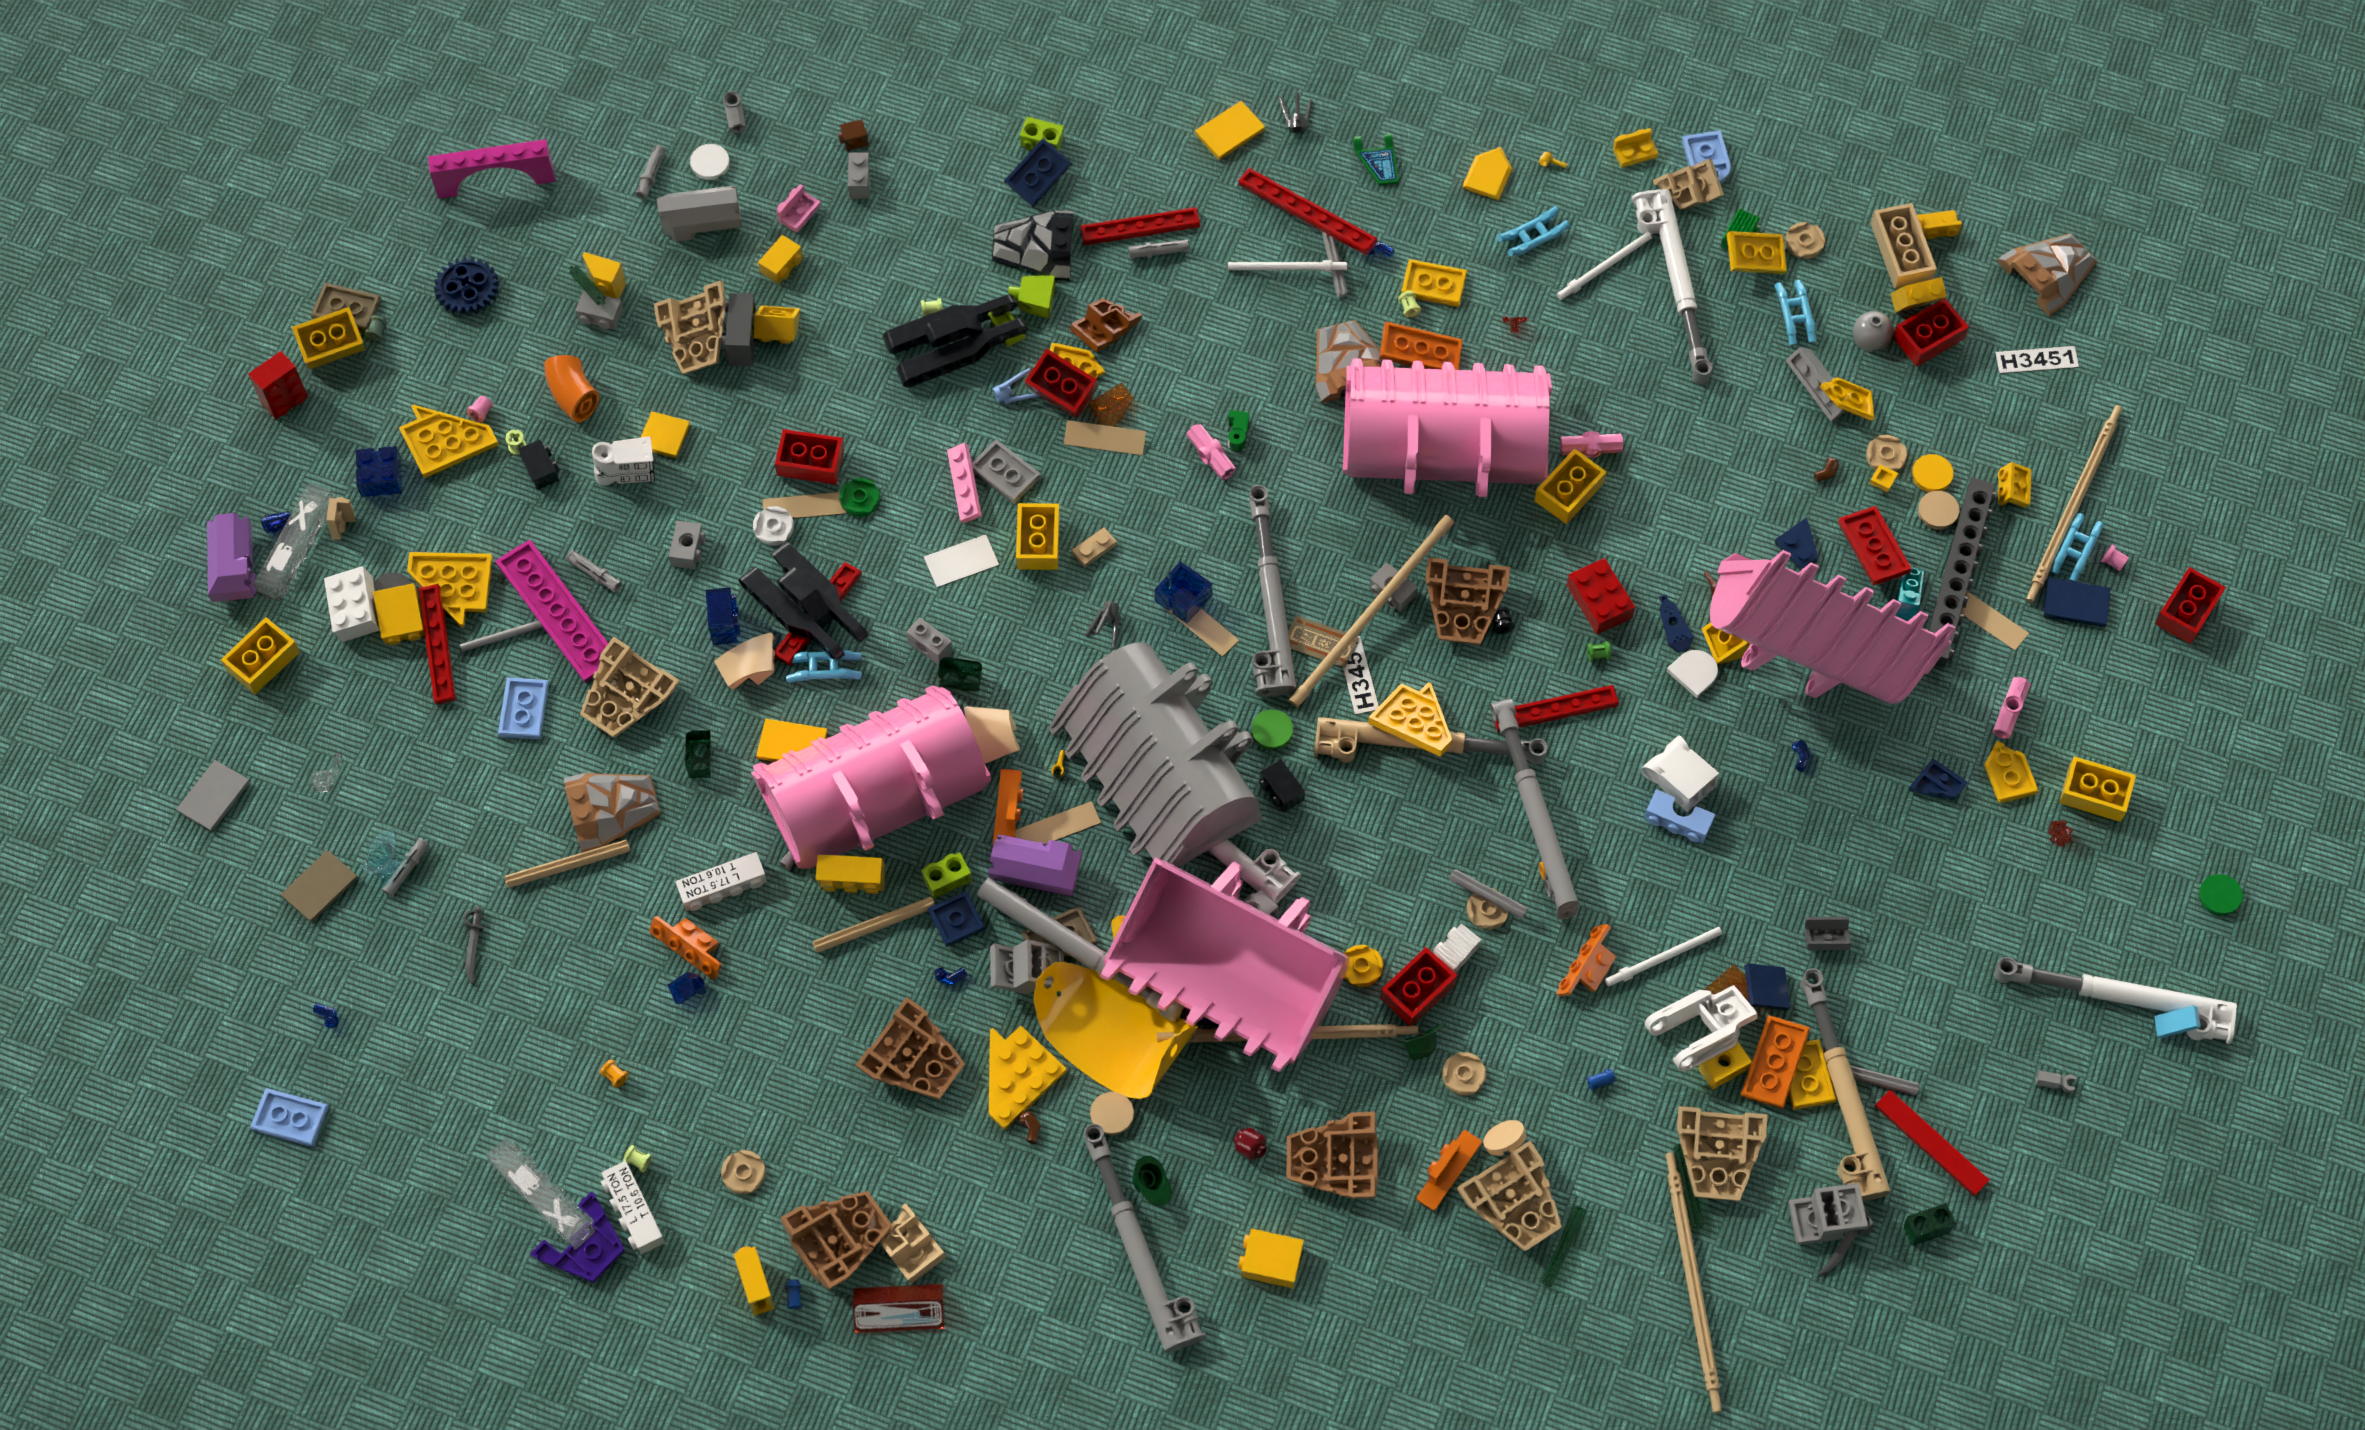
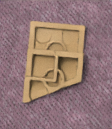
M1707 159L1694 166H1687L1672 174L1667 173L1653 180V183L1661 189L1670 191L1674 204L1680 210L1695 207L1724 196L1712 159Z
M767 633L747 640L730 649L714 661L729 688L734 690L747 678H750L759 685L774 673V634Z
M964 707L966 720L977 741L984 764L1020 750L1013 732L1017 728L1010 710Z
M905 1203L901 1207L902 1212L897 1221L892 1222L891 1230L881 1240L880 1244L912 1284L947 1256Z

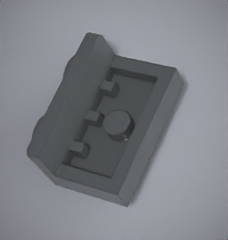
M1806 917L1804 937L1807 950H1850L1849 917Z

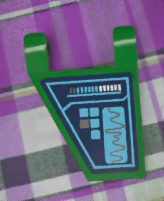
M1392 134L1384 135L1385 148L1362 150L1361 137H1354V152L1378 185L1398 183Z

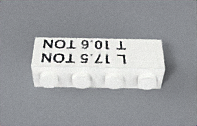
M757 852L675 882L685 910L695 911L708 903H718L727 896H737L749 888H759L767 880Z
M626 1161L601 1172L604 1180L600 1182L605 1192H611L613 1199L610 1200L614 1211H620L622 1215L619 1221L623 1230H629L631 1234L628 1240L633 1250L638 1248L640 1255L664 1244V1239Z

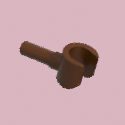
M1705 571L1704 575L1711 586V594L1714 595L1717 583H1715L1710 573Z

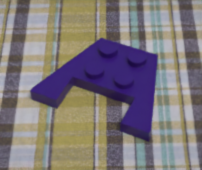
M591 1191L577 1205L582 1212L593 1220L591 1224L561 1254L546 1240H543L530 1255L533 1259L595 1283L625 1252V1249L595 1194Z

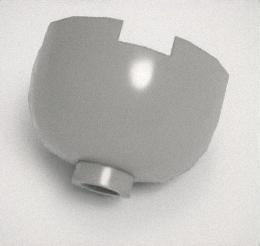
M1878 311L1862 314L1856 320L1852 331L1856 345L1868 352L1879 349L1884 350L1888 347L1893 337V324L1884 313Z

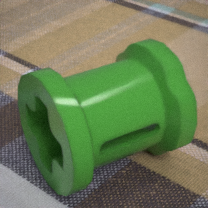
M1605 641L1604 644H1587L1589 662L1601 658L1611 659L1609 641Z

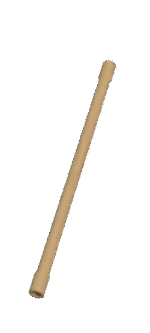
M1445 515L1439 521L1426 540L1308 679L1288 699L1294 707L1298 708L1314 686L1437 541L1455 523L1451 517Z

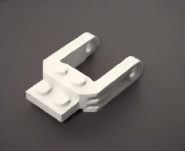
M1733 985L1717 994H1711L1710 991L1698 990L1650 1015L1645 1021V1027L1651 1035L1658 1036L1697 1015L1701 1016V1020L1710 1029L1712 1034L1690 1044L1688 1048L1673 1058V1062L1680 1071H1688L1736 1046L1740 1034L1739 1028L1758 1019V1016L1753 1007Z

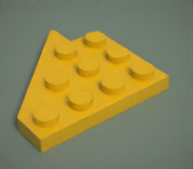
M417 405L411 406L417 420L399 427L424 478L499 446L489 425Z
M409 552L408 574L421 587L434 584L441 586L444 611L461 628L465 626L466 612L487 613L493 560L492 554Z
M1429 682L1420 691L1401 683L1368 719V724L1440 757L1452 744L1450 732L1432 684Z
M1022 1026L1018 1027L1006 1040L993 1028L990 1029L989 1116L1004 1131L1067 1072V1068Z

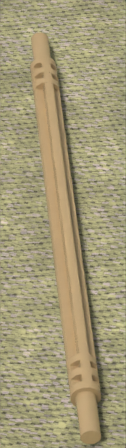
M2116 405L2109 420H2106L2031 582L2032 587L2026 597V602L2032 604L2039 589L2044 586L2107 446L2117 428V420L2123 410L2121 406Z
M1396 1024L1318 1026L1311 1036L1313 1037L1312 1039L1397 1037V1035L1418 1034V1026H1396ZM1197 1029L1187 1043L1248 1040L1232 1032L1223 1041L1214 1038L1217 1029ZM1157 1033V1041L1168 1040L1175 1033Z
M1670 1152L1666 1154L1669 1170L1667 1177L1706 1390L1710 1393L1713 1413L1722 1412L1718 1392L1720 1385L1681 1174L1677 1170L1675 1154Z

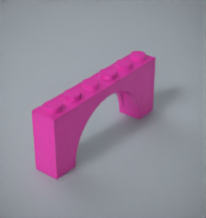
M546 139L428 156L429 171L438 199L458 196V186L466 177L475 172L490 168H510L528 174L535 181V184L555 182L554 166Z

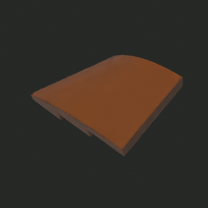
M1102 298L1088 305L1086 316L1071 323L1070 331L1097 353L1132 329L1142 319V314L1139 312L1137 314L1125 311L1124 306L1114 304Z

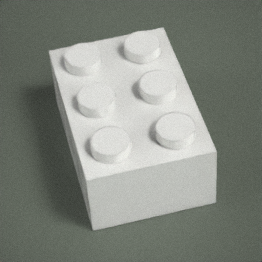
M363 566L324 578L332 632L342 642L380 631L373 596L375 591L373 577Z

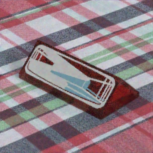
M943 1284L854 1288L852 1307L855 1333L945 1329Z

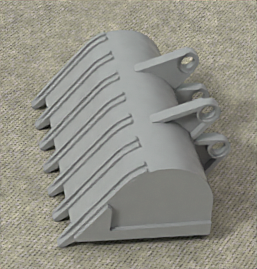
M1143 642L1132 643L1108 654L1088 670L1079 684L1074 685L1056 710V716L1049 730L1052 735H1056L1063 728L1067 730L1072 740L1065 751L1068 759H1071L1081 751L1088 762L1081 778L1087 783L1097 775L1104 786L1097 799L1099 805L1104 807L1114 800L1121 812L1113 826L1117 831H1121L1130 824L1137 835L1129 849L1133 856L1138 855L1146 848L1153 860L1156 857L1179 867L1262 820L1257 798L1235 768V765L1253 742V738L1247 731L1239 733V727L1232 720L1224 724L1220 723L1213 730L1209 731L1196 710L1210 692L1213 681L1208 674H1202L1197 677L1199 670L1194 663L1191 662L1183 665L1171 675L1151 645Z

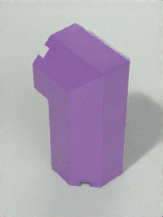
M235 513L216 515L213 522L211 520L207 522L208 596L211 602L254 598L256 593V577L250 568L254 567L252 524L248 517L243 516V519H240L238 514Z
M998 834V839L995 840L990 862H992L994 867H989V878L999 882L1073 897L1082 861L1081 850L1077 849V852L1072 850V845L1054 840L1048 841V844L1044 845V842L1039 843Z

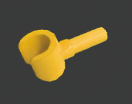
M1549 152L1543 153L1538 161L1543 167H1547L1549 163L1563 168L1567 167L1566 163L1554 159Z
M1060 750L1058 762L1052 766L1051 772L1053 776L1056 769L1062 770L1060 777L1064 776V750Z

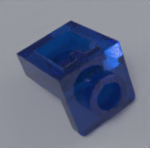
M686 972L667 985L676 1004L683 1003L695 994L703 995L706 993L702 977L691 972Z

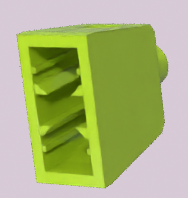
M1055 276L1022 277L1020 287L1009 286L1008 294H1012L1015 299H1018L1020 311L1050 318L1055 290Z

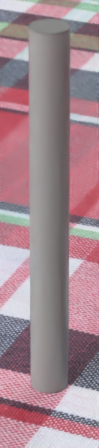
M538 620L460 644L462 652L543 627Z

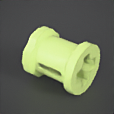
M1413 291L1404 292L1398 297L1399 302L1403 305L1405 317H1414L1421 311L1420 306L1416 303V295Z
M941 298L930 302L921 300L923 317L942 310Z
M511 430L506 434L505 440L510 453L513 455H520L518 451L519 445L520 447L526 445L523 440L524 436L519 430Z
M631 1145L625 1153L623 1162L626 1161L627 1164L630 1163L638 1167L641 1172H645L652 1160V1155L649 1153L646 1155Z

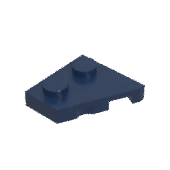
M1806 518L1775 539V544L1781 551L1784 550L1791 553L1790 560L1800 571L1809 563H1815L1818 559Z
M1932 758L1908 790L1914 793L1955 800L1968 782Z

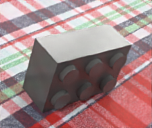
M729 293V301H726L725 313H727V318H724L723 323L726 335L722 336V347L724 348V357L728 358L729 366H753L756 340L754 339V315L757 309L753 293Z

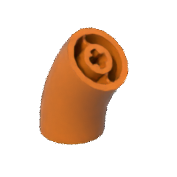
M569 355L554 356L545 360L544 371L547 384L558 406L576 423L583 422L589 418L599 403L600 395L588 382L583 371L582 361L577 357Z

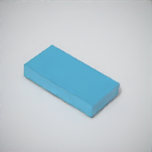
M2193 1005L2156 1015L2157 1037L2164 1038L2200 1028L2198 1007Z

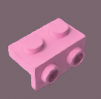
M800 184L790 192L787 200L778 206V222L798 233L820 208L821 202L807 194L804 186Z

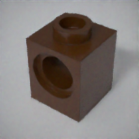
M863 119L840 124L841 132L838 133L840 145L844 144L846 151L869 146Z

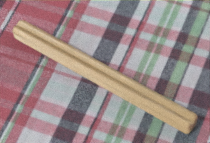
M623 840L506 875L505 882L507 887L510 888L630 851L627 840Z
M928 897L814 940L813 946L816 952L824 951L928 911V908L935 905L932 897Z

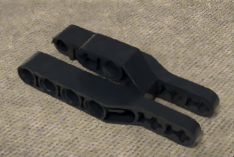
M1007 294L977 306L953 305L886 331L882 338L888 352L891 354L904 350L909 351V348L923 343L927 344L928 341L932 347L943 346L897 365L896 371L903 387H913L976 363L993 346L1027 333L1028 326L1023 318L1014 319L983 331L980 324L991 320L988 315L989 312L996 318L1006 314L1008 311L1015 310L1018 303L1014 295Z
M787 541L770 554L785 573L777 579L781 589L756 566L738 579L741 586L792 635L812 640L835 662L845 656L841 647L822 629L834 619L859 643L868 637L865 628L841 606L836 587Z

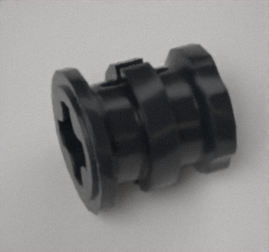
M1498 607L1493 617L1494 630L1497 634H1506L1515 628L1508 607Z

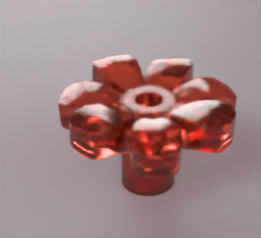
M1502 317V321L1511 325V333H1519V325L1527 322L1528 317Z
M2055 820L2050 823L2051 827L2048 828V833L2053 835L2050 837L2052 844L2057 843L2059 847H2063L2072 841L2069 834L2073 830L2071 827L2066 826V821L2061 820L2058 822Z

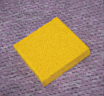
M651 411L641 438L650 436L653 453L677 459L690 427V421Z

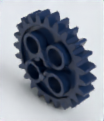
M465 256L461 262L455 258V264L448 262L449 267L442 266L443 273H437L439 279H434L436 299L439 301L440 306L443 305L446 311L450 309L452 314L458 311L459 316H462L464 312L470 316L471 311H474L477 315L478 309L485 311L484 305L492 306L490 300H496L495 294L499 293L498 287L500 284L497 273H495L493 267L489 266L488 262L483 264L481 258L477 262H475L473 256L470 261H467Z

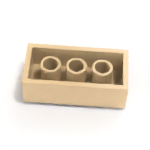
M1909 203L1875 210L1870 224L1894 289L1932 280L1936 272V266L1913 204Z

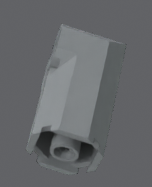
M736 186L671 193L657 198L663 234L669 235L675 242L692 240L695 237V233L742 227Z

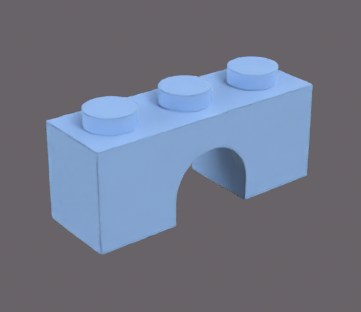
M1656 789L1644 819L1648 820L1652 825H1660L1667 828L1673 834H1681L1692 842L1703 844L1715 814L1695 806L1689 816H1679L1673 810L1676 797Z

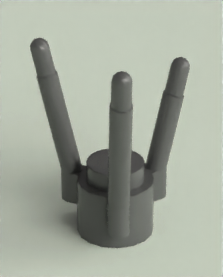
M1295 92L1296 113L1289 118L1284 101L1279 96L1278 99L1286 120L1287 129H1290L1295 134L1303 133L1308 129L1312 99L1308 101L1304 118L1300 114L1299 92Z
M1106 601L1102 609H1099L1085 636H1089L1099 620L1100 622L1095 631L1096 635L1099 634L1104 622L1112 623L1114 621L1111 648L1115 649L1118 624L1121 615L1118 614L1119 606L1114 602Z

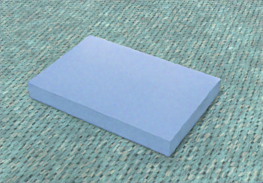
M507 677L498 730L499 737L541 740L549 680Z
M266 1088L250 1129L262 1134L314 1147L329 1106Z

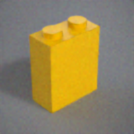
M1942 277L1903 286L1890 293L1895 313L1930 305L1947 297Z
M414 583L373 592L381 638L385 644L396 645L403 640L415 641L421 639V636H425L418 591Z
M1251 1228L1250 1235H1245L1243 1248H1246L1245 1257L1240 1256L1238 1269H1241V1277L1294 1289L1303 1249V1240Z
M747 1246L739 1249L737 1253H734V1257L753 1316L775 1309L756 1248Z

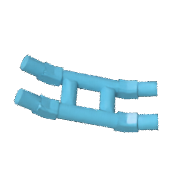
M1555 205L1532 221L1516 229L1498 234L1497 239L1499 242L1510 241L1519 236L1524 243L1508 249V255H1522L1551 239L1557 238L1570 227V224L1565 220L1548 232L1543 224L1550 221L1552 217L1560 212ZM1536 227L1541 236L1531 240L1526 232Z
M1796 280L1794 282L1798 298L1787 299V292L1782 283H1776L1775 289L1781 304L1789 345L1797 344L1795 323L1805 322L1809 343L1817 342L1815 323L1812 318L1807 291L1802 281ZM1801 305L1803 314L1792 316L1790 306Z
M2082 513L2076 515L2050 572L2058 575L2067 555L2077 559L2078 562L2069 579L2073 582H2078L2104 526L2102 522H2096L2090 536L2078 532L2084 520ZM2074 539L2086 544L2082 553L2070 548Z
M843 650L845 656L839 659L860 661L861 653ZM799 652L795 654L792 663L809 661V671H798L794 674L786 675V681L792 683L808 679L828 678L860 680L862 672L846 668L838 670V661H833L825 652ZM817 660H830V670L817 671Z

